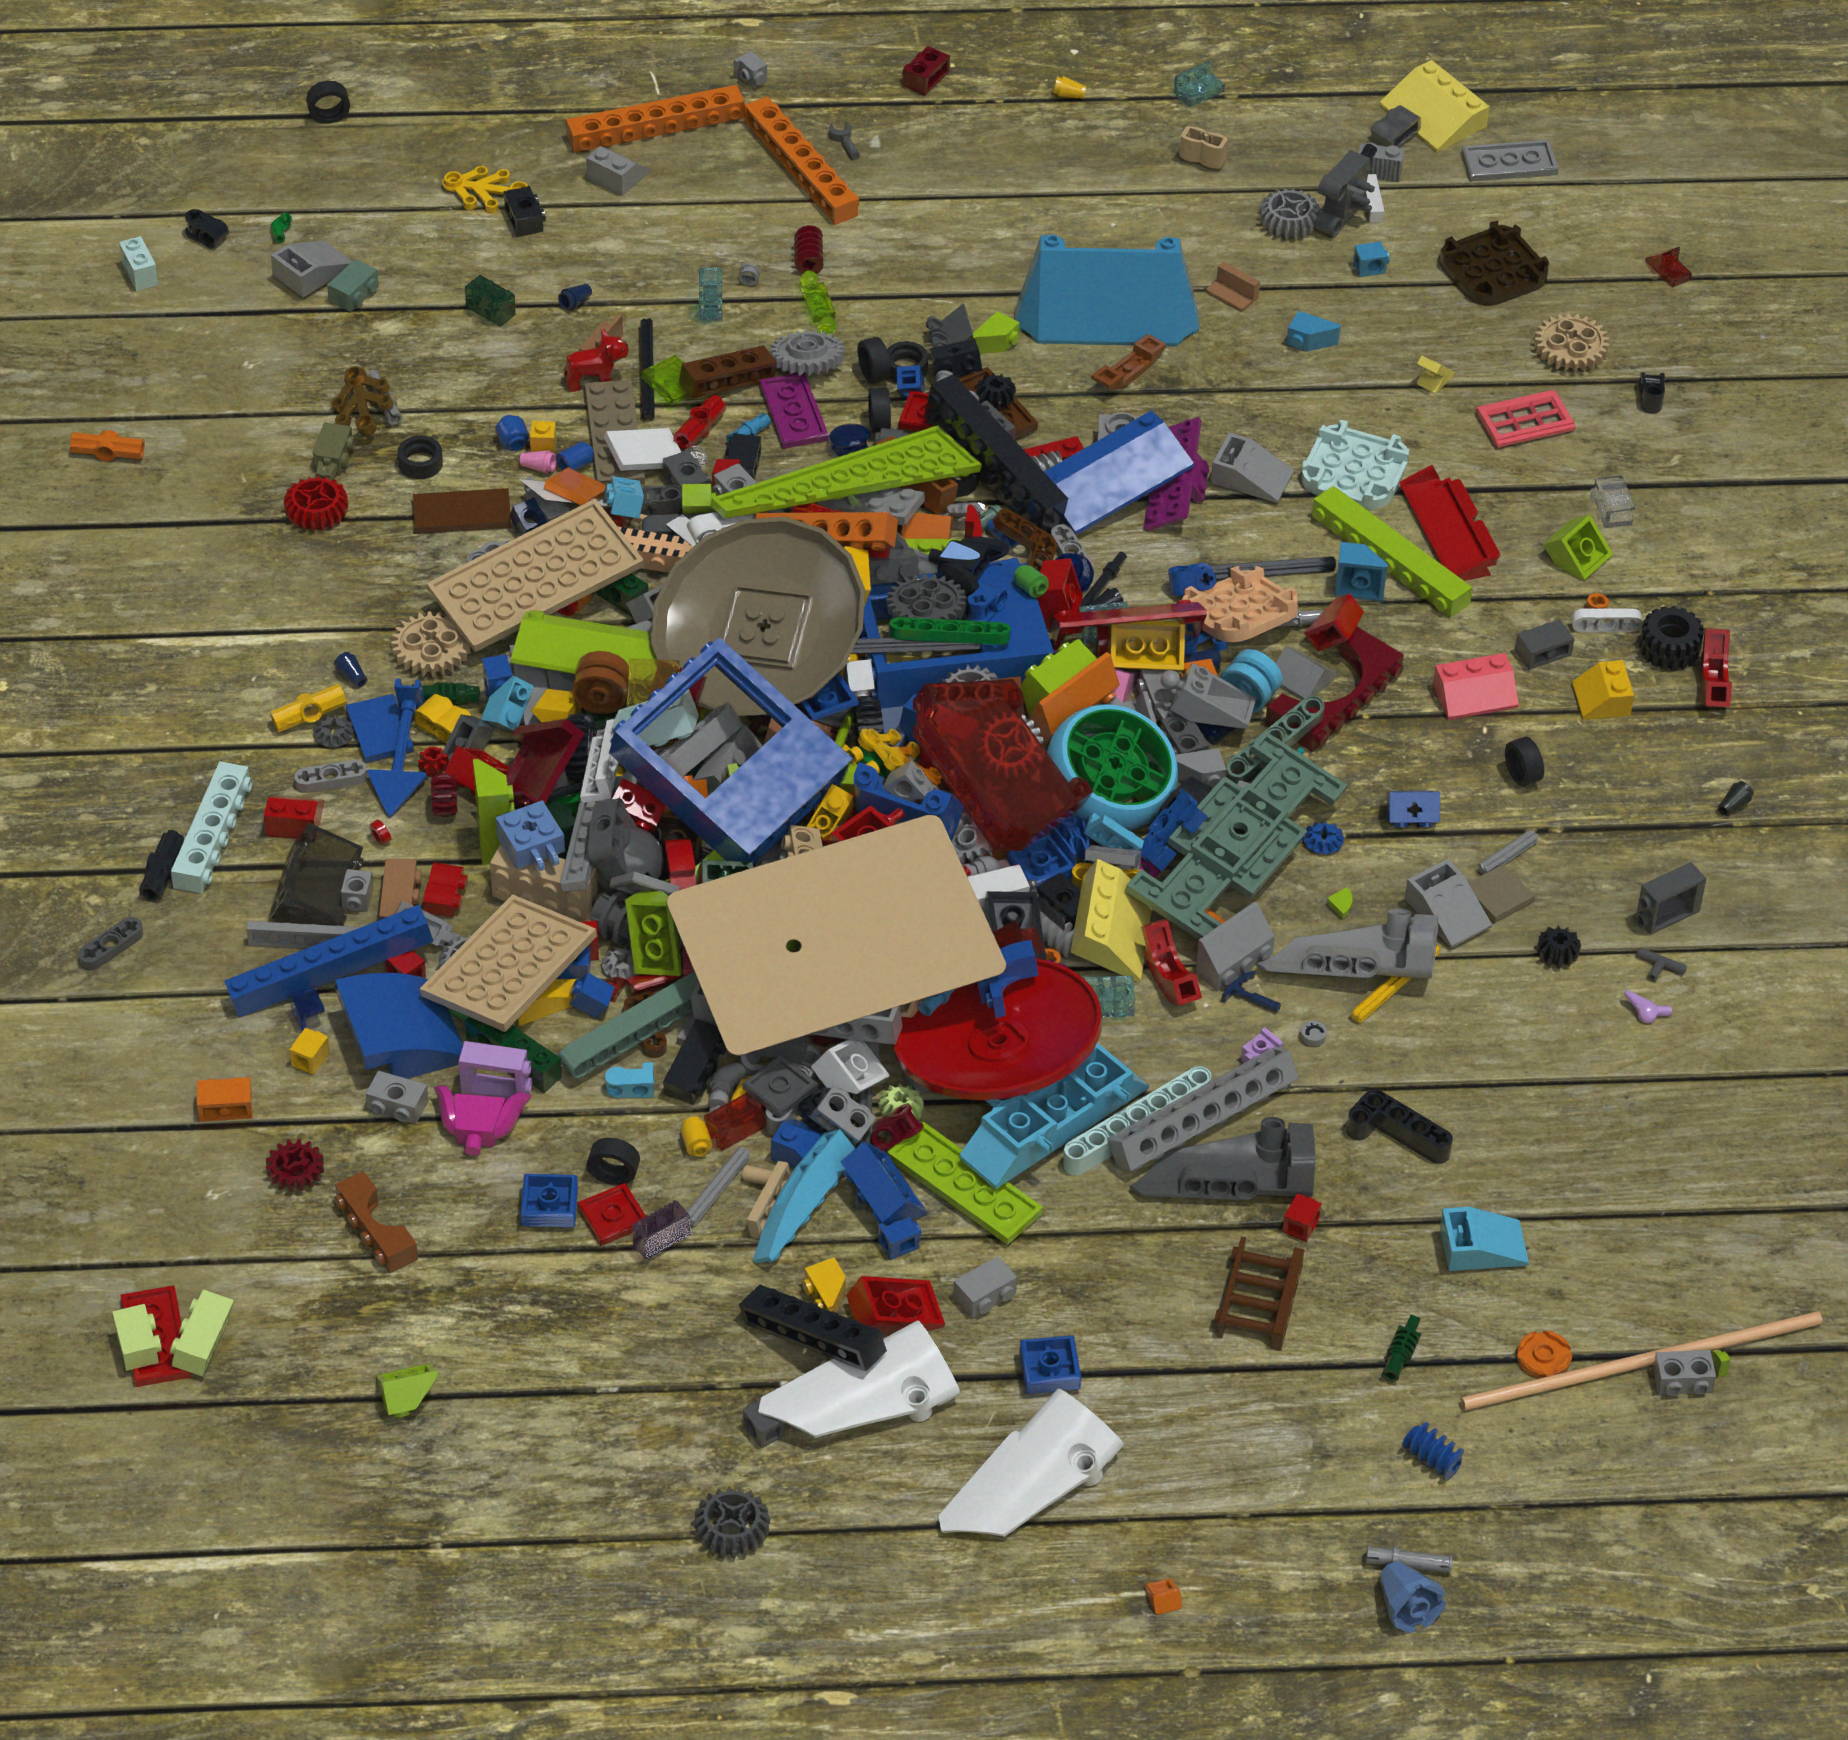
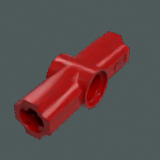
M714 394L713 397H708L701 406L691 409L690 418L674 434V441L678 444L679 448L684 450L691 448L700 438L709 435L710 427L726 411V403H724L722 397Z

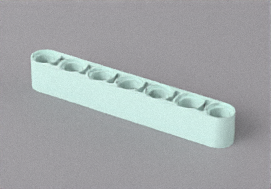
M1202 1066L1193 1067L1068 1142L1064 1148L1063 1168L1065 1172L1074 1176L1081 1175L1113 1156L1108 1137L1209 1083L1212 1078L1211 1072Z

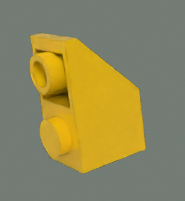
M831 784L807 827L820 829V834L824 838L845 823L855 806V796Z
M835 1257L806 1267L805 1280H802V1285L805 1293L808 1296H812L815 1305L837 1313L846 1294V1276Z

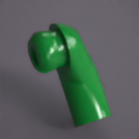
M282 213L280 217H277L271 223V231L276 243L285 241L284 231L290 227L292 222V216L289 213Z

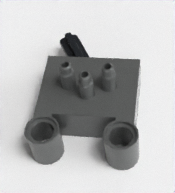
M1366 144L1360 154L1350 150L1327 175L1323 176L1318 186V194L1326 197L1324 211L1321 210L1316 215L1317 219L1313 223L1314 230L1335 238L1342 227L1358 210L1366 212L1372 210V206L1369 205L1370 199L1365 198V192L1372 193L1375 190V187L1367 182L1369 165L1377 152V148L1374 145Z

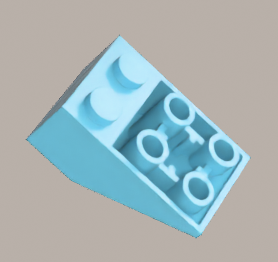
M1473 1207L1443 1208L1440 1232L1449 1271L1529 1265L1520 1220Z

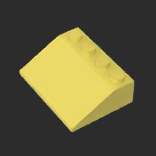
M1433 60L1414 68L1379 102V106L1387 112L1402 105L1421 117V129L1416 136L1436 152L1486 128L1490 108L1489 105Z
M1097 859L1083 876L1070 953L1139 982L1143 970L1144 950H1146L1141 927L1150 924L1152 908L1125 891L1131 879L1120 868Z

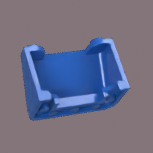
M861 762L858 763L853 778L856 814L862 812L870 805L885 815H889L899 807L905 816L895 822L894 825L926 815H934L941 819L952 842L965 806L950 793L936 789L931 790L925 795L921 805L896 797L884 789V778L879 776L875 768Z

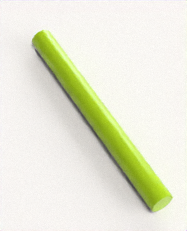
M850 711L845 713L835 739V743L842 749L854 719V714Z

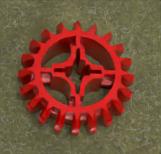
M319 475L316 478L308 476L307 480L299 479L298 484L292 483L291 488L287 489L283 500L284 512L289 522L294 523L296 528L302 526L304 531L311 528L313 532L316 529L324 531L325 527L333 529L334 523L340 524L341 519L345 518L349 507L348 495L343 485L338 484L336 480L330 481L328 476L321 479Z

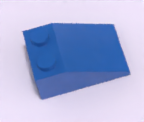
M839 673L813 698L795 706L811 721L859 705V702Z

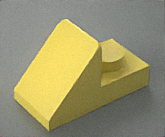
M1422 355L1417 363L1424 367L1417 384L1433 393L1438 392L1455 374V371Z

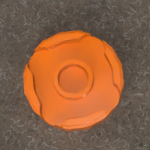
M1543 1330V1333L1530 1332L1521 1339L1518 1345L1517 1361L1521 1369L1534 1378L1539 1379L1567 1372L1571 1365L1572 1354L1568 1341L1552 1331Z

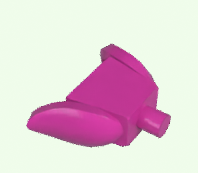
M447 1086L434 1087L439 1101L443 1126L449 1134L456 1136L458 1144L465 1145V1153L471 1156L479 1155L481 1146L492 1147L497 1139L508 1135L517 1123L522 1110L532 1097L530 1094L518 1092L512 1095L506 1102L503 1097L456 1093L453 1098Z

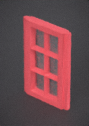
M1554 390L1476 407L1477 416L1497 448L1574 431L1576 428L1572 417Z

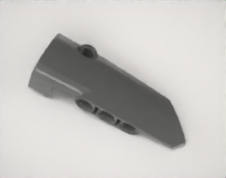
M1266 1117L1261 1121V1131L1168 1150L1164 1152V1156L1159 1158L1140 1180L1130 1185V1189L1140 1196L1250 1200L1256 1195L1295 1197L1297 1193L1306 1197H1313L1315 1175L1313 1124L1288 1123V1129H1285L1283 1119Z

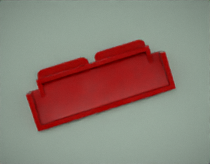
M1433 464L1400 481L1399 484L1442 565L1463 581L1491 576L1487 567L1497 565L1495 560L1500 557V552L1482 520L1473 521L1478 515V511L1460 479L1452 481L1450 477L1441 481Z

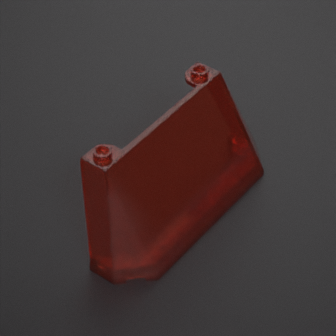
M1014 679L925 683L913 699V710L917 711V726H913V736L957 799L964 805V809L993 849L1023 851L1082 808L1094 792L1083 777H1074L1070 782L1067 781L1018 713L1023 705L1024 696Z

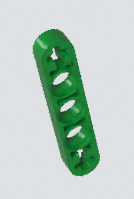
M896 617L889 622V635L898 640L1003 645L1010 642L1011 627L1002 622Z

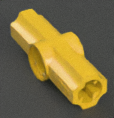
M338 683L314 694H301L294 702L270 711V716L279 733L303 722H316L323 714L347 705V700ZM312 705L310 710L304 711L307 706Z

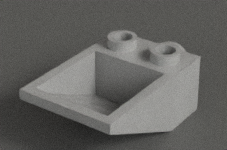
M1193 662L1181 679L1174 670H1167L1162 674L1160 679L1162 686L1168 690L1176 688L1170 707L1171 711L1191 722L1244 729L1249 726L1256 701L1255 697Z

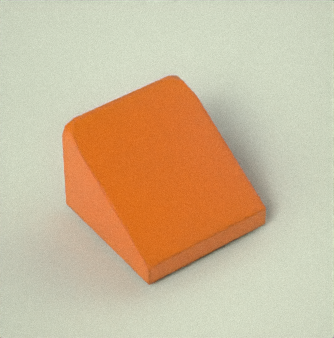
M1171 1578L1144 1585L1152 1608L1157 1615L1182 1608L1180 1589Z

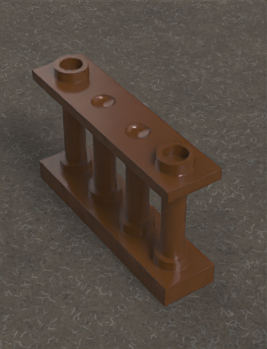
M1241 1236L1239 1246H1233L1230 1262H1233L1234 1265L1222 1310L1217 1309L1215 1314L1214 1326H1218L1217 1337L1223 1338L1226 1325L1265 1333L1267 1337L1272 1338L1271 1349L1282 1351L1303 1267L1305 1250L1294 1248L1292 1258L1287 1257L1286 1260L1245 1251L1246 1237ZM1242 1262L1284 1270L1283 1273L1287 1274V1278H1281L1280 1281L1240 1272ZM1237 1283L1278 1291V1294L1282 1295L1281 1300L1276 1299L1273 1302L1235 1294L1234 1292ZM1231 1304L1272 1312L1273 1316H1277L1276 1321L1266 1323L1229 1315Z

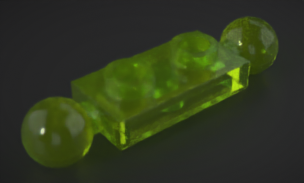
M805 271L800 278L802 284L801 293L813 323L819 322L818 326L821 332L825 331L826 334H832L837 328L836 312L824 282L818 283L819 278L814 271Z

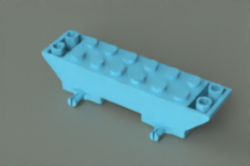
M1097 1043L1089 1057L1063 1079L1027 1095L1015 1096L1006 1100H984L993 1109L982 1117L981 1125L960 1153L959 1159L996 1190L1149 1089V1085Z

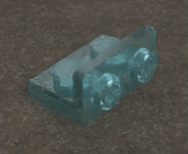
M1210 61L1180 73L1174 79V94L1188 107L1225 91V84L1212 73V63Z

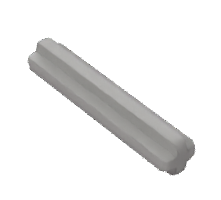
M1533 830L1526 831L1479 863L1478 871L1485 874L1502 864L1505 865L1537 843L1538 834Z

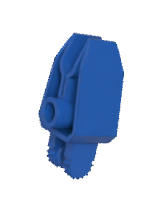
M1068 811L1063 812L1062 819H1058L1056 814L1053 813L1050 830L1051 837L1074 866L1076 865V857H1079L1084 863H1088V860H1085V852L1089 848V837L1084 834L1086 830L1084 819L1073 816Z

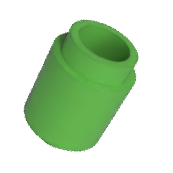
M1022 565L1014 573L1016 585L1030 596L1037 598L1047 591L1049 585L1048 578L1034 567Z

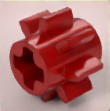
M428 747L424 752L419 753L418 769H425L427 776L433 777L442 774L443 771L445 772L449 763V755H442L441 747Z

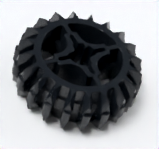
M863 697L858 699L859 705L854 706V731L857 747L860 746L858 738L862 729H874L879 734H884L881 704L877 698Z
M576 713L569 715L567 720L585 734L564 770L570 780L583 781L591 749L590 746L593 737H596L594 719L591 715Z

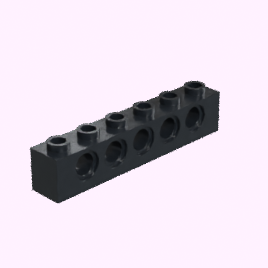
M759 1284L739 1303L746 1325L865 1372L887 1352L883 1334L876 1327L867 1326L855 1319H849L834 1311H828L815 1304L802 1301L795 1296L781 1293L774 1288L771 1289Z

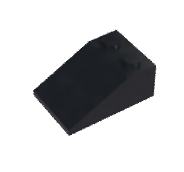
M987 891L986 920L999 948L1031 940L1036 958L1046 960L1037 892Z

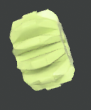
M899 1083L897 1088L889 1085L888 1091H882L878 1109L880 1110L881 1117L888 1115L899 1106L909 1103L912 1107L911 1112L917 1120H920L924 1102L919 1090H913L911 1084L903 1087Z

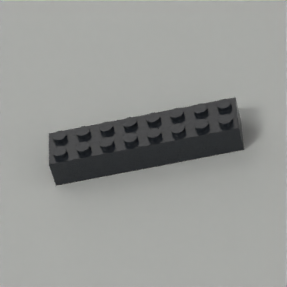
M954 374L932 383L924 413L927 422L932 424L933 427L939 426L982 464L978 476L996 494L999 501L1003 502L1009 510L1051 535L1052 528L1063 522L1069 498Z

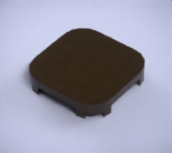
M1499 221L1490 222L1489 229L1457 241L1452 236L1445 239V244L1441 248L1440 266L1462 293L1473 303L1484 306L1498 305L1542 288L1547 282L1549 267L1547 257L1540 258L1520 236L1521 228L1516 224L1512 228L1507 225H1498Z

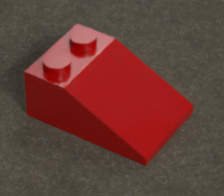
M860 1276L846 1295L854 1319L862 1324L879 1329L883 1334V1339L917 1320L920 1321L926 1331L945 1326L930 1280Z

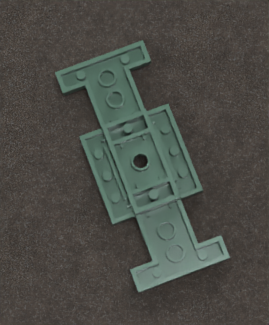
M1266 731L1255 741L1250 749L1252 754L1268 764L1253 782L1242 788L1224 776L1197 806L1208 817L1194 834L1191 833L1182 823L1168 839L1167 844L1186 857L1162 883L1140 869L1125 889L1126 892L1198 940L1222 924L1206 912L1229 886L1251 899L1305 838L1307 830L1289 819L1304 800L1313 793L1333 806L1348 786ZM1240 828L1244 830L1246 834H1237L1233 829Z

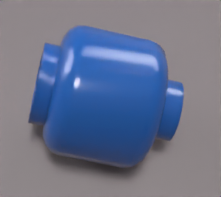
M506 415L500 419L495 427L499 442L505 449L511 451L520 450L529 439V432L524 420L519 416Z

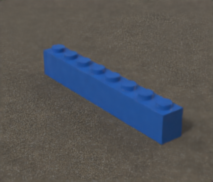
M417 905L224 980L237 1015L240 1018L434 941L420 905Z

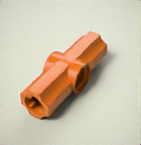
M104 430L100 435L72 432L70 451L73 453L93 454L105 462H110L115 457L143 459L144 439L120 437L111 430Z

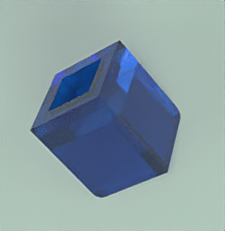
M315 987L290 994L292 1013L302 1032L304 1028H307L306 1018L324 1013L325 1008Z

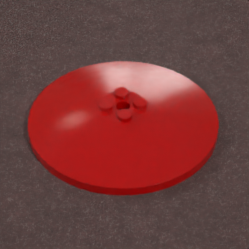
M1036 958L1039 976L1017 980L1004 989L1002 995L1006 1016L996 1018L993 1008L988 1009L987 1003L981 1004L978 982L959 987L950 995V999L945 1004H941L930 1016H925L918 1010L912 1018L901 1017L902 1029L896 1044H893L895 1056L901 1068L910 1078L921 1086L945 1096L969 1100H994L1028 1094L1063 1079L1078 1068L1092 1053L1102 1030V1014L1099 999L1091 985L1076 972L1060 964Z

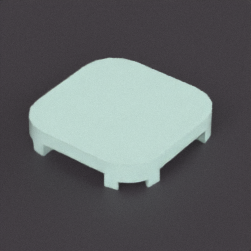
M1339 420V424L1327 427L1322 425L1307 460L1303 461L1301 481L1303 487L1317 496L1334 485L1365 509H1380L1388 505L1393 499L1399 482L1402 480L1407 469L1409 449L1401 442V437L1393 434L1391 439L1382 438L1348 428V421Z

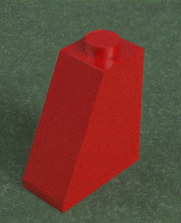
M1348 593L1334 599L1304 634L1318 652L1347 641L1352 636L1364 611L1352 595Z

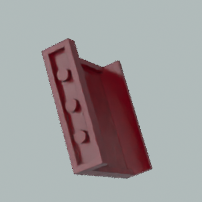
M560 719L515 727L511 735L520 741L522 746L505 774L507 786H513L514 800L509 801V803H514V810L542 800L546 803L585 734L569 720Z

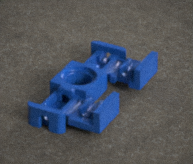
M1183 789L1179 790L1181 793L1167 810L1164 808L1148 827L1150 831L1143 839L1144 843L1140 850L1141 858L1146 862L1151 861L1161 871H1164L1177 855L1167 845L1163 846L1175 830L1184 822L1183 826L1194 834L1208 817L1197 807L1198 802Z

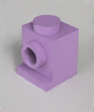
M1264 1027L1258 1036L1242 1046L1241 1060L1245 1063L1274 1046L1283 1048V1042Z

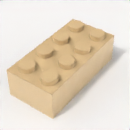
M500 844L490 862L492 897L506 901L513 894L576 921H589L593 906L598 899L597 868L592 867L587 889L562 892L560 881L566 859L559 858L560 864L553 866L549 859L546 858L543 860L545 869L538 871L534 864L516 869Z

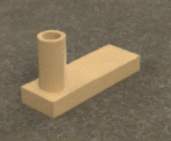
M778 1161L774 1170L746 1165L744 1168V1181L765 1185L747 1218L752 1238L760 1239L769 1213L781 1189L791 1175L787 1162Z

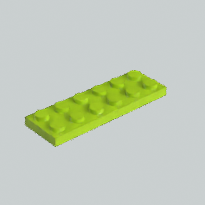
M922 1122L924 1127L918 1134L903 1140L888 1151V1156L895 1165L1007 1245L1043 1214V1206L1009 1182L995 1190L959 1159L963 1149L925 1122Z

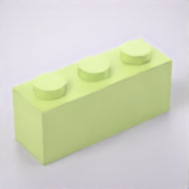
M204 1289L199 1299H193L189 1309L191 1316L189 1319L184 1318L179 1331L182 1334L181 1338L174 1339L170 1354L174 1355L172 1366L203 1377L230 1319L234 1300Z

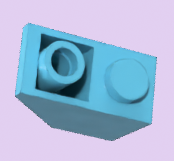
M512 676L489 697L481 720L498 729L514 731L515 727L519 726L534 686L516 676Z

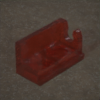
M748 1093L703 1116L710 1138H716L717 1147L721 1151L765 1128L762 1105Z

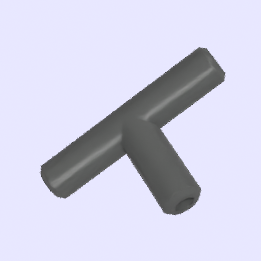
M1639 948L1637 951V957L1654 963L1648 973L1649 979L1653 981L1658 979L1663 968L1682 975L1687 970V965L1644 948Z

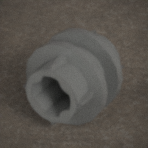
M617 891L612 896L607 893L602 894L593 906L590 920L597 921V931L601 938L610 939L613 937L615 945L625 946L631 942L625 903L629 895L621 891Z

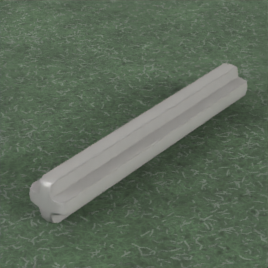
M740 1146L735 1150L684 1213L683 1221L685 1224L693 1227L699 1222L750 1158V1151Z

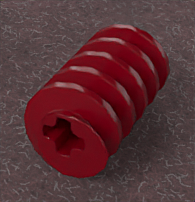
M813 225L803 226L796 231L794 236L795 267L804 275H816L823 269V234L819 227Z

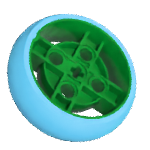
M1095 705L1075 712L1056 729L1047 750V776L1055 796L1070 814L1084 819L1085 824H1088L1090 815L1095 813L1100 817L1106 815L1129 831L1141 828L1157 818L1160 807L1177 787V759L1168 738L1149 718L1123 706ZM1097 733V735L1093 736L1092 738H1089L1084 735ZM1133 798L1142 801L1137 803H1124Z

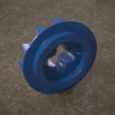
M1326 820L1322 824L1315 821L1313 826H1307L1306 828L1307 834L1304 838V843L1313 852L1331 854L1338 851L1344 843L1342 829L1337 828L1335 823L1329 825ZM1323 833L1327 834L1325 842H1323V838H1321V835Z

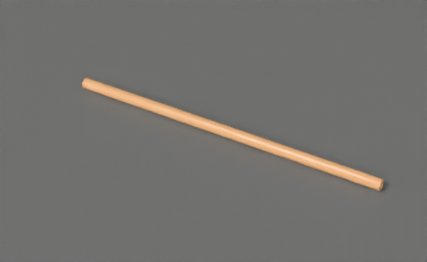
M1819 1311L1485 1391L1461 1397V1406L1466 1411L1652 1366L1656 1352L1714 1351L1821 1325L1822 1316Z

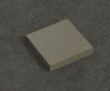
M1504 864L1468 882L1486 915L1494 923L1531 904L1535 900V895Z

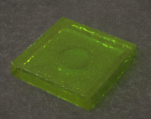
M676 355L642 371L640 377L671 405L690 397L679 383L681 366L684 362Z

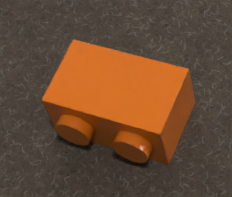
M250 1077L197 1080L199 1122L253 1119Z

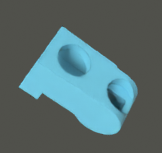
M653 1062L643 1063V1068L624 1069L622 1067L608 1069L605 1073L607 1094L613 1098H654Z

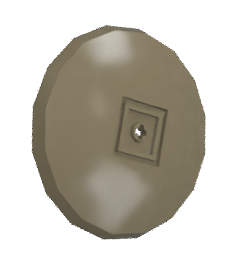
M788 517L744 519L705 536L673 565L654 602L651 644L658 663L661 660L683 668L691 657L696 659L701 654V649L708 642L711 641L713 643L720 637L792 704L798 705L813 698L843 670L863 629L865 588L852 555L824 529ZM765 624H768L770 629H765V631L762 632L760 627H764ZM715 666L704 675L707 679L698 706L713 711L718 706L729 702L738 717L768 715Z

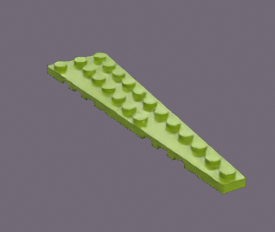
M935 426L712 497L710 506L724 519L830 499L840 500L843 497L850 496V494L857 495L949 477L968 476L971 473L980 472L982 464L943 429Z

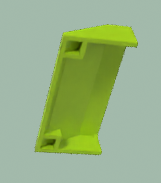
M539 610L525 612L510 662L575 673L577 663L582 656L594 651H606L619 655L628 663L631 669L630 683L652 686L659 666L651 644L652 631L545 615L544 612Z

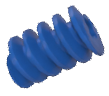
M1428 1422L1421 1426L1413 1427L1404 1438L1402 1447L1405 1449L1409 1448L1411 1454L1418 1455L1419 1460L1422 1462L1426 1461L1427 1466L1435 1468V1472L1439 1475L1444 1474V1479H1451L1461 1466L1464 1449L1460 1448L1454 1452L1456 1443L1453 1441L1447 1446L1444 1445L1447 1436L1442 1435L1439 1439H1436L1439 1430L1434 1428L1432 1431L1427 1432L1430 1426Z

